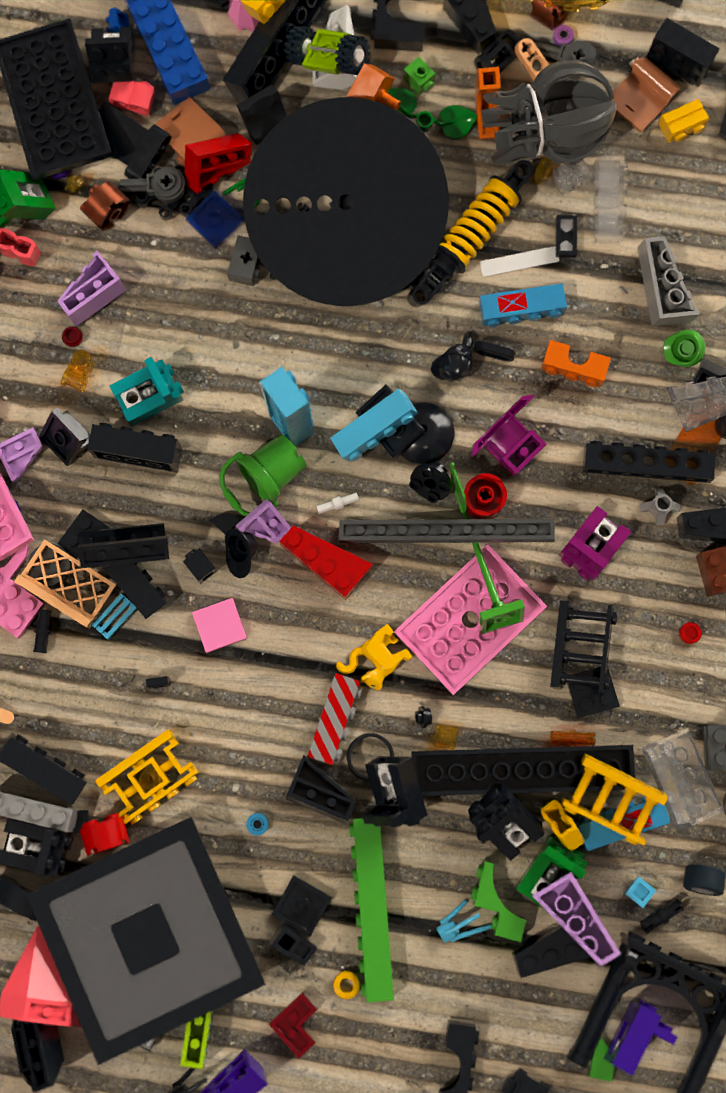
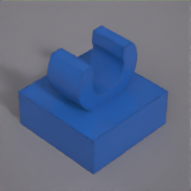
M116 7L109 9V16L105 19L110 24V27L106 28L107 32L119 33L120 27H129L127 14Z

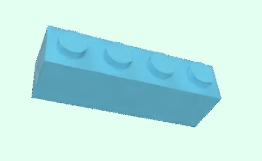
M397 389L330 439L342 459L349 462L356 461L362 457V453L366 450L378 446L379 441L384 437L393 435L398 427L410 423L418 412L407 394Z

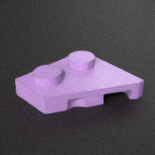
M34 428L0 443V458L13 483L18 481L44 448Z
M265 499L236 525L241 532L245 531L256 537L266 538L268 541L276 544L291 528L268 499Z

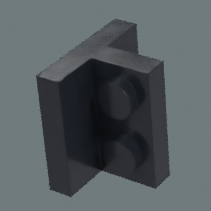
M56 408L51 411L39 438L66 466H69L74 462L77 454L88 447L90 434L68 410L62 413Z

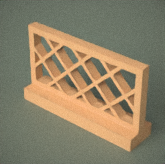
M44 539L22 574L18 575L14 582L86 628L91 629L95 618L117 585L91 568L76 569L75 564L80 567V561ZM48 546L54 551L55 559L43 561L42 553ZM70 560L73 570L61 573L59 561ZM56 562L58 573L46 576L44 564ZM41 565L43 577L34 579L28 575L33 567ZM77 572H89L91 581L79 584ZM74 573L76 585L64 587L62 576ZM93 575L97 577L99 580L94 581ZM59 577L61 588L49 589L47 579ZM44 580V584H45V585H43L42 583H40V582H38V581ZM105 582L110 586L105 594L97 595L96 583ZM92 585L94 596L82 599L80 587ZM77 588L79 600L68 601L65 590ZM95 599L96 608L92 614H89L84 610L83 602ZM80 603L81 608H79L75 604Z

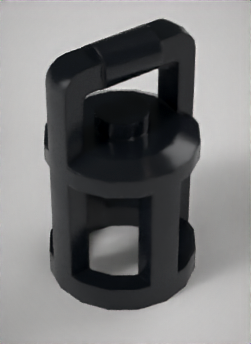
M506 29L474 59L476 69L483 68L481 64L483 63L487 68L499 67L501 73L517 58L511 44L504 41V39L509 37V39L517 44L523 38L511 29ZM527 45L523 46L522 52L526 49ZM498 55L499 57L492 63L491 61Z

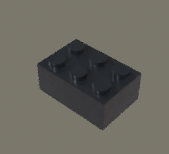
M666 18L653 38L647 58L652 63L663 66L671 74L682 77L687 83L699 87L711 69L720 48Z

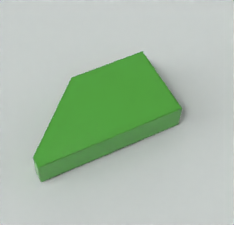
M601 1037L591 1058L589 1077L612 1082L615 1066L603 1059L608 1046Z

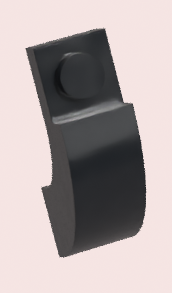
M0 874V904L36 922V917L26 894L32 891L19 884L15 879Z

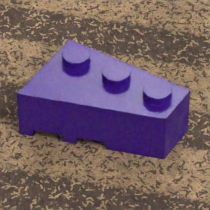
M244 1049L199 1093H258L268 1083L263 1067Z

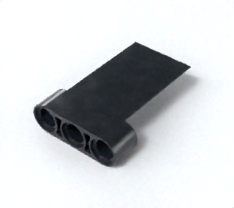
M104 100L99 108V113L112 155L127 165L124 172L125 177L128 179H147V174L153 172L168 147L172 137L171 134L157 125H153L147 130Z

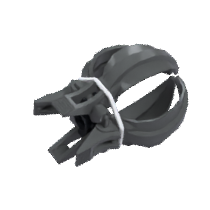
M564 60L546 66L538 73L531 85L522 83L517 88L509 91H495L483 94L487 103L500 107L481 110V117L484 128L506 127L495 132L496 148L499 150L491 156L495 165L508 163L520 157L535 159L536 153L538 155L543 153L546 158L556 163H573L588 157L601 146L611 130L617 106L616 102L613 101L614 94L608 80L595 67L577 60ZM583 76L593 78L604 85L608 94L593 83L566 77ZM498 114H511V117L499 119ZM512 133H515L516 137L512 138ZM548 140H552L555 144L563 147L552 146L548 143Z

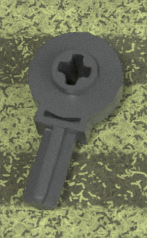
M577 40L570 44L562 43L561 48L537 41L534 42L544 57L556 59L557 62L577 60L593 67L595 66V49L586 41Z
M163 167L154 174H147V179H121L119 181V189L121 192L147 191L149 196H156L162 202L172 203L182 198L186 190V182L181 172L176 168Z

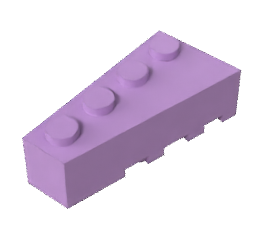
M572 873L567 874L533 895L546 911L600 966L621 954Z

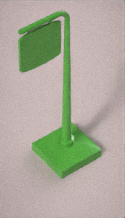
M452 462L450 464L452 487L463 519H469L466 512V497L455 470V465ZM472 543L492 601V609L480 612V629L482 634L523 622L525 606L522 599L505 605L500 601L479 543Z

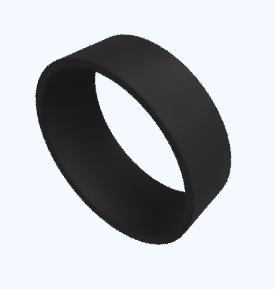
M366 733L358 736L352 741L347 751L349 769L356 777L364 781H369V778L358 773L351 762V751L359 740L366 737L378 738L387 745L390 756H394V751L389 741L375 733Z

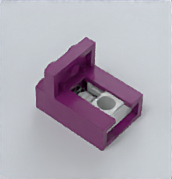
M596 506L558 555L561 557L560 561L569 568L573 566L578 570L577 574L586 581H593L631 533L622 524L617 527L605 518L608 513L599 506ZM600 527L608 530V537H603L599 534ZM592 535L594 538L588 543L589 545H586V540ZM600 543L604 544L601 550L597 553L595 551L596 548H599V545H601Z

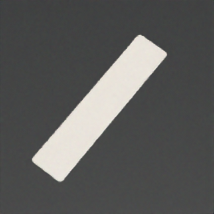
M555 246L480 261L483 277L559 262V257H555Z

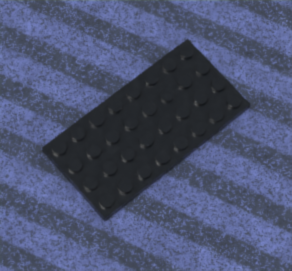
M68 18L0 39V70L32 180L35 181L113 157L71 19Z

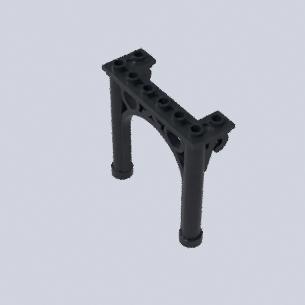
M631 931L628 932V935L621 932V944L618 949L621 954L614 958L573 1049L569 1050L566 1058L581 1067L587 1068L620 997L628 990L637 986L649 984L664 986L682 995L690 1003L699 1020V1043L677 1093H700L726 1036V984L722 983V977L710 972L709 976L702 973L703 968L692 962L689 965L682 963V957L672 952H669L668 955L661 952L662 947L649 941L648 945L645 944V938ZM641 960H648L654 964L655 972L650 977L642 978L637 971V965ZM658 961L676 969V971L670 976L662 975V978L658 979L661 974V966ZM632 970L636 979L622 985L627 973ZM685 975L703 983L693 987L691 995L688 994L690 989L687 988L684 982ZM677 981V983H678L679 986H677V985H675V984H673V983H671V982ZM706 990L712 993L714 1002L711 1006H699L696 999L699 991ZM718 991L723 993L721 1000ZM715 1011L707 1029L704 1013Z

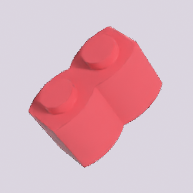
M146 81L114 82L108 100L110 105L115 108L149 116L156 91L155 87Z
M0 228V253L9 258H17L24 265L36 266L42 253L35 242L27 237L17 236L9 229Z

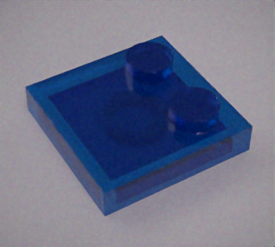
M213 190L185 221L216 250L244 221V218Z

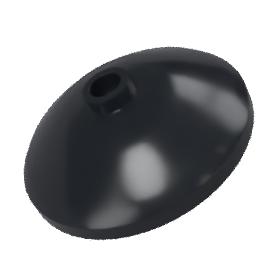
M428 402L413 403L418 412L414 417L428 431L405 450L401 456L415 464L437 462L452 447L455 434L453 422L446 411L435 404Z

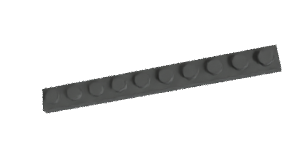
M555 519L340 520L338 540L339 543L555 542Z

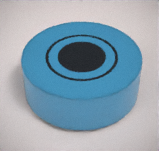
M254 813L248 818L246 826L251 834L262 835L268 829L269 821L264 814Z

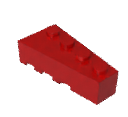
M294 525L279 541L286 551L345 600L373 569L372 563Z

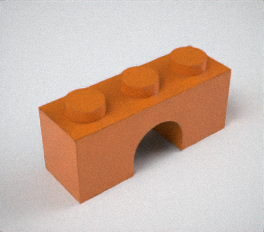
M553 340L549 341L541 366L545 373L563 375L570 381L580 380L590 387L602 386L611 357L590 352L587 362L577 365L569 359L570 345Z

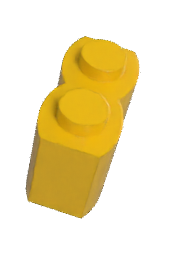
M553 800L541 808L543 818L568 851L572 852L584 843L582 833L558 801Z

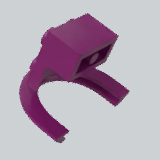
M522 396L472 445L470 457L472 458L484 447L512 477L516 475L547 445L532 429L528 431L515 417L535 396Z

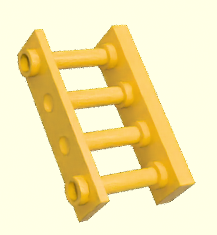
M584 754L581 763L585 766V772L571 800L565 797L562 798L561 802L565 806L564 810L573 815L579 813L626 836L625 840L637 846L638 843L645 845L646 840L640 833L654 805L657 806L658 803L665 805L668 799L667 794ZM599 773L605 776L604 780L606 781L592 809L589 810L579 805L593 775ZM620 783L626 786V792L612 820H609L599 814L613 786ZM640 793L646 796V803L631 831L619 824L633 796Z

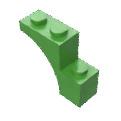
M483 861V865H478L476 877L479 878L477 887L473 886L470 899L474 900V906L498 912L497 916H493L491 922V929H494V935L521 942L526 919L513 914L502 904L493 884L494 864Z

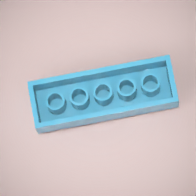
M280 367L261 380L260 385L269 417L282 435L287 437L296 447L313 435L312 427L314 425L310 412L312 411L309 402L310 398L303 388L298 389L297 380L290 370L286 372L283 367Z

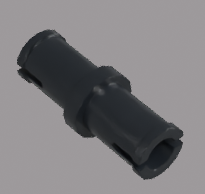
M38 609L37 628H34L36 636L33 652L47 653L48 638L52 631L50 630L52 610Z
M675 898L664 907L656 908L653 914L639 921L640 925H643L642 929L645 933L649 934L658 926L666 925L669 923V919L683 912L684 907H681V902Z

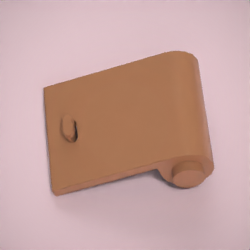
M645 56L641 59L639 57L635 59L631 65L632 71L630 75L613 91V101L616 102L617 106L616 113L640 133L671 103L682 88Z
M190 97L154 124L171 134L169 146L176 152L178 156L176 160L183 167L185 166V145L226 136L222 128Z

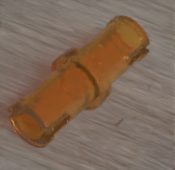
M551 730L550 738L552 740H550V744H564L570 747H575L576 745L595 746L596 738L593 737L596 735L595 732Z

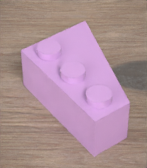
M97 250L93 254L94 258L91 262L82 268L81 275L76 281H72L57 301L75 326L81 324L126 291L120 278Z

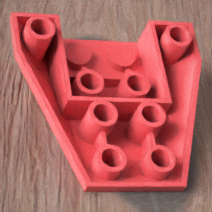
M37 926L1 992L0 1017L35 1023L82 1027L42 931Z

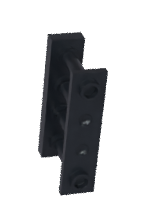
M164 523L78 532L80 568L169 559L168 538L165 536Z
M560 601L550 683L552 689L562 690V685L572 683L599 686V693L605 695V689L609 690L610 677L607 676L611 633L612 625L617 623V612H614L612 605H608L607 613L574 610V608H571L569 601ZM569 620L606 622L605 634L574 632L568 629ZM571 640L604 643L603 655L569 653V650H566V645ZM570 661L601 665L600 678L567 674V672H564V663Z

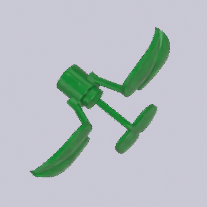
M390 87L388 91L389 95L401 101L397 111L410 119L417 118L416 125L423 133L429 131L434 123L438 126H443V133L448 138L461 139L468 134L477 119V115L473 111L457 105H450L441 110L439 115L441 122L433 118V115L428 111L411 115L417 107L415 95L404 88Z

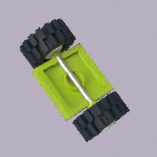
M293 27V30L290 29L289 31L290 35L286 36L288 41L284 44V46H287L284 52L288 53L286 59H289V63L303 66L307 70L338 75L339 72L358 75L364 63H369L370 59H368V56H371V52L368 51L370 45H368V40L365 37L318 29L316 32L312 28Z

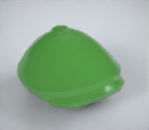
M682 330L667 337L664 341L663 353L666 361L670 364L680 367H691L703 359L706 346L699 333L693 330Z

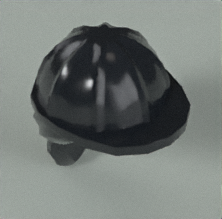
M471 331L465 333L462 344L450 347L444 354L432 362L431 372L435 378L448 380L449 382H460L469 375L472 368L471 349L473 338Z

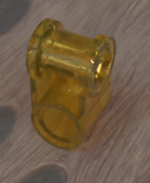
M77 350L73 354L61 379V385H69L76 388L80 393L85 390L95 366L93 357L86 350ZM83 357L88 358V362L85 365H79V361Z

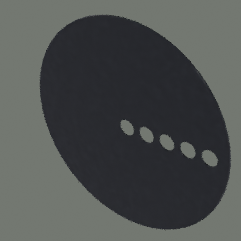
M338 97L313 102L301 107L281 120L267 134L256 150L248 168L243 192V212L247 233L256 254L267 270L280 283L296 294L311 301L333 306H358L377 302L390 297L413 282L435 255L444 235L449 211V193L445 171L434 146L415 123L395 109L379 102L355 97ZM342 195H350L353 198L354 204L351 209L342 210L339 207L338 200ZM321 196H328L332 199L333 205L330 210L321 211L317 207V201ZM307 197L310 199L312 206L308 212L303 213L296 208V202L299 198ZM280 198H286L291 204L290 210L285 214H281L275 209V203ZM260 199L266 200L270 205L268 213L264 215L257 214L254 209L255 203Z

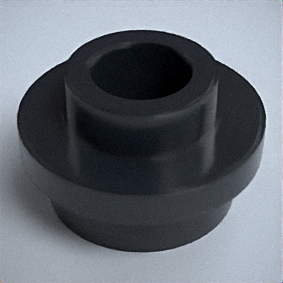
M420 706L418 711L415 712L416 723L420 724L421 728H426L427 725L432 724L431 710L424 706Z

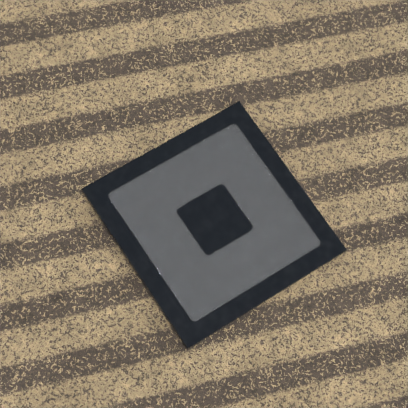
M192 817L26 894L98 1065L266 985Z

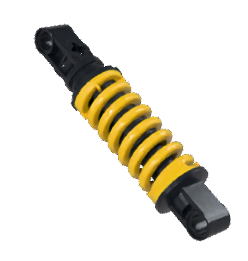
M518 161L510 167L503 177L492 175L489 178V182L484 186L483 192L476 196V201L471 202L469 209L465 210L462 217L456 221V226L451 227L449 234L444 235L442 243H440L435 253L436 256L428 264L429 268L421 275L418 282L408 293L407 300L411 306L420 307L427 304L446 281L453 279L455 272L463 274L466 271L465 269L470 264L469 259L475 258L477 255L475 249L481 250L483 248L482 241L487 242L490 239L489 233L496 232L497 227L495 224L501 225L504 222L502 216L507 217L510 214L509 207L515 208L521 203L522 197L518 191L533 172V167L529 161ZM518 167L522 168L524 172L523 176L518 173ZM416 291L422 294V302L416 299Z

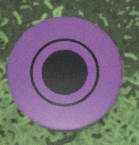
M567 25L558 26L553 33V41L559 47H561L562 43L570 44L574 37L572 28Z

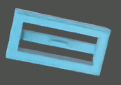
M121 593L92 626L109 640L137 608ZM122 601H124V603L118 608V610L106 621V623L102 627H100L99 625L110 615V613ZM127 606L131 607L107 633L105 630Z

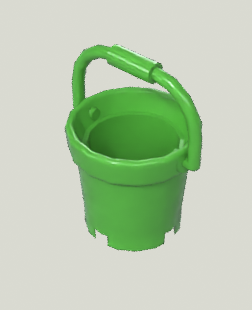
M279 434L250 455L246 453L243 455L242 452H238L222 466L219 474L222 494L235 511L237 510L242 516H247L250 512L241 508L239 501L230 489H227L224 478L226 470L236 461L240 473L251 488L263 500L268 499L276 507L278 505L276 499L280 496L279 492L307 467L303 456L298 457L296 453L297 448L287 437Z

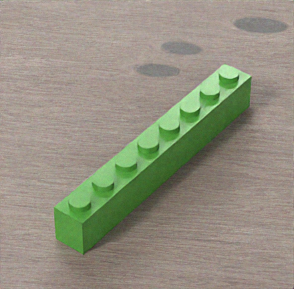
M354 818L353 823L349 824L350 837H355V846H351L352 859H356L357 868H353V882H358V891H354L355 905H360V914H356L357 928L361 927L362 936L358 937V950H363V959L359 960L360 974L365 973V982L361 983L362 997L366 996L367 1002L392 1001L394 996L381 827H376L374 824H364L363 818Z

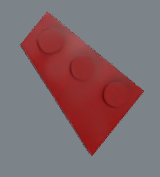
M240 133L185 145L184 179L186 184L197 194L207 184H215L221 176L227 173L230 175L251 163L252 143Z

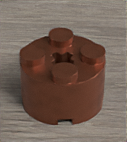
M531 0L533 8L530 17L548 29L555 30L564 23L569 15L566 11L569 6L573 7L575 0Z
M107 181L101 186L96 184L90 189V196L80 206V210L98 228L106 231L114 226L112 222L116 218L122 219L130 203L128 202L129 199L117 187Z

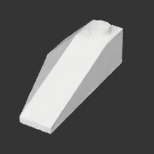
M348 5L330 14L325 30L354 35ZM313 71L312 84L315 87L344 90L353 85L358 75L343 72L335 75Z

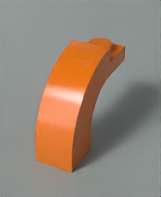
M499 67L478 68L476 73L475 113L477 115L478 140L495 139V132L499 131V127L484 128L481 117V110L498 107V105L487 103L483 94L501 89Z

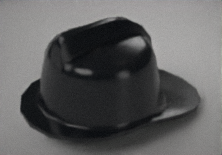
M235 528L229 529L225 534L227 566L233 576L245 578L251 570V558L256 554L257 542L251 533L241 532Z

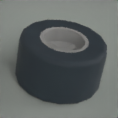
M689 864L685 868L683 887L698 894L721 896L724 893L726 873L711 866Z

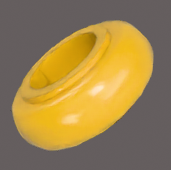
M343 971L336 975L333 981V989L337 996L342 999H351L360 991V979L355 973ZM346 978L353 982V988L348 992L340 988V982Z

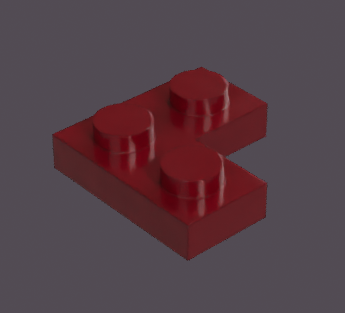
M303 992L269 1023L270 1027L298 1059L316 1043L302 1024L317 1011V1008Z

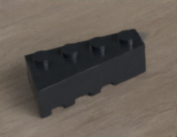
M561 925L550 929L547 933L512 952L520 978L592 957Z

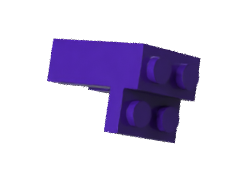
M641 1000L638 1003L631 1001L603 1059L633 1076L653 1034L673 1045L678 1036L672 1034L673 1028L659 1022L662 1016L656 1014L657 1009Z

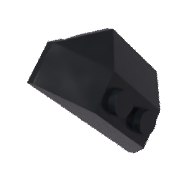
M12 1019L11 1032L20 1075L34 1093L52 1087L65 1060L58 1026Z

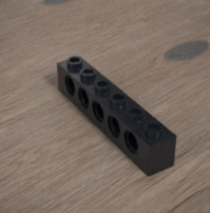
M590 441V443H586L584 448L583 473L711 483L714 480L716 454L710 453L709 450L688 452L686 448L667 450V447L655 446L652 449L645 448V445L634 444L632 447L624 446L623 443L617 442L611 443V445H603L601 441ZM601 454H609L611 456V461H603L601 459ZM629 455L633 462L631 464L625 463L622 460V456ZM644 457L652 458L654 465H646L643 460ZM665 459H672L675 462V467H668ZM687 461H694L696 469H690L687 466Z

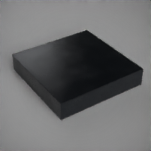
M293 875L272 916L311 937L332 896Z

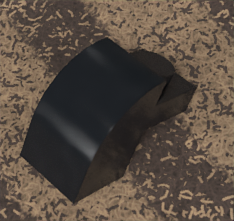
M283 922L269 941L272 947L288 958L292 957L303 966H305L317 949L314 943Z

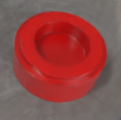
M693 622L685 623L679 629V638L685 644H694L702 636L701 628Z

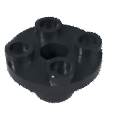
M433 462L417 466L410 476L409 486L430 503H436L438 500L445 499L452 489V481L447 474L448 470L441 463Z

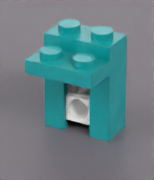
M151 356L144 360L147 367L109 385L131 427L183 401L181 394L184 391L179 381L174 382L171 376L175 374L170 364L165 365L163 359L154 362ZM138 396V401L133 404L128 403L130 397Z

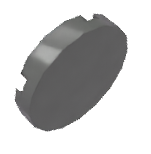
M53 544L54 546L58 547V548L61 549L62 551L66 552L62 547ZM48 546L42 553L43 561L55 559L54 551ZM39 547L35 548V550L30 554L28 563L30 562V560L32 559V557L34 556ZM70 560L59 561L61 573L71 570ZM56 562L44 564L46 576L58 573ZM41 565L31 569L29 574L32 578L43 577ZM69 574L62 576V579H66ZM59 577L47 579L48 586L60 584ZM44 580L38 581V582L42 583L43 585H45V584H44Z

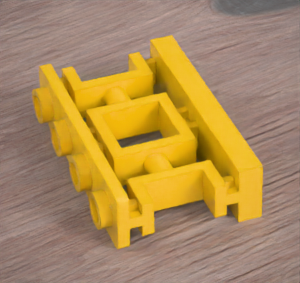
M169 729L95 780L105 795L116 790L126 805V808L119 812V817H123L125 824L131 823V825H134L143 818L141 814L145 811H154L161 806L160 801L165 797L168 800L179 793V787L184 784L189 786L197 780L196 775L199 774V771L195 768L194 764L190 762L182 768L171 750L178 746L179 742ZM166 743H170V745L163 749L169 757L163 764L159 765L154 757L145 761V758ZM152 764L163 782L146 793L135 775ZM174 766L180 775L189 770V774L168 789H164L165 786L171 783L165 772ZM133 767L134 770L127 774L133 785L124 791L118 783H114L109 787L108 784ZM139 792L143 800H147L151 796L153 797L151 801L131 815H128V812L135 808L128 798Z

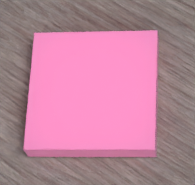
M233 598L192 612L206 653L247 639Z

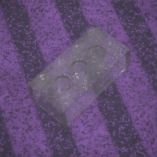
M688 728L671 733L641 747L658 789L668 796L665 806L676 830L694 826L724 811Z

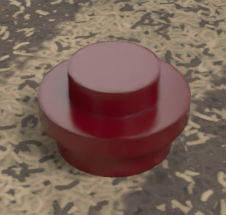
M67 327L62 333V341L68 347H76L83 340V334L77 327Z

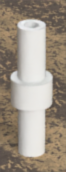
M357 493L342 498L338 496L332 498V501L316 507L319 514L333 509L337 511L343 509L345 505L359 501Z

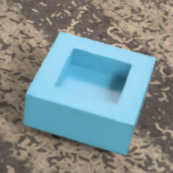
M637 876L624 894L641 908H644L656 890Z

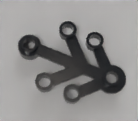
M181 164L176 165L174 168H176L177 170H184L183 173H181L184 177L185 166L183 167ZM161 167L154 169L153 174ZM207 184V188L197 194L189 186H186L185 193L181 199L168 203L167 206H162L159 209L161 219L169 220L172 217V212L186 195H192L188 203H182L179 210L183 217L191 216L192 210L200 199H206L213 194V184ZM138 191L134 195V200L140 208H146L152 201L159 200L156 196H149L147 191ZM140 195H146L144 199H139ZM186 207L189 208L188 212L182 211ZM163 211H169L168 215H162Z

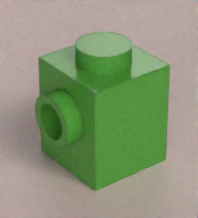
M420 57L404 68L403 79L419 96L424 91H430L435 85L434 71Z

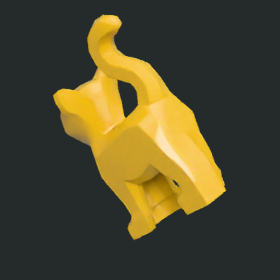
M386 624L371 639L351 651L349 665L345 666L342 662L337 661L336 668L343 674H350L358 666V656L364 655L374 665L375 669L366 672L360 682L379 691L383 687L384 678L394 672L400 662L403 660L409 661L413 656L407 649L395 654L389 652L386 648L387 645H394L398 642V639L393 635L394 631Z

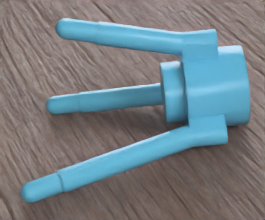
M464 900L447 917L440 920L441 925L437 927V930L444 943L448 941L453 943L458 939L491 929V924L460 933L458 929L480 917V914H475L457 925L454 921L449 922L467 904V900Z

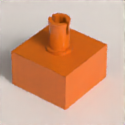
M365 63L346 96L379 102L396 111L401 103L400 100L388 94L395 78L378 67Z

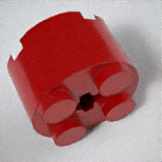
M482 473L468 481L464 490L467 506L466 512L476 519L495 518L502 511L507 500L506 487L499 477L489 473ZM483 493L487 494L486 501L482 500L481 496Z
M119 813L106 816V818H103L104 821L100 823L96 819L82 825L80 834L86 856L92 854L91 850H94V854L119 847V845H122V841L124 845L130 843L124 819L119 817Z

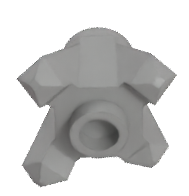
M655 488V498L652 501L640 503V512H650L656 518V525H665L666 515L669 512H680V504L673 502L665 494L663 488Z

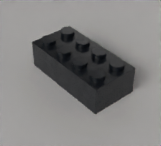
M107 423L92 424L87 447L95 459L178 473L182 447L173 435L162 434V436L154 435V432L148 430H141V433L134 432L132 428L125 426L117 429L112 428V425Z

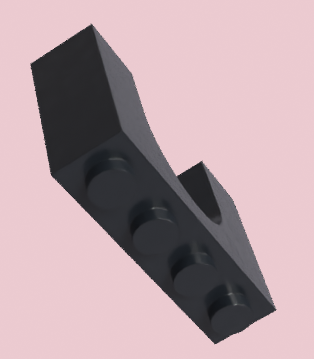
M374 0V3H377V9H373L372 22L376 23L375 28L371 27L370 40H374V49L422 52L424 23L396 20L386 9L387 4L391 0Z

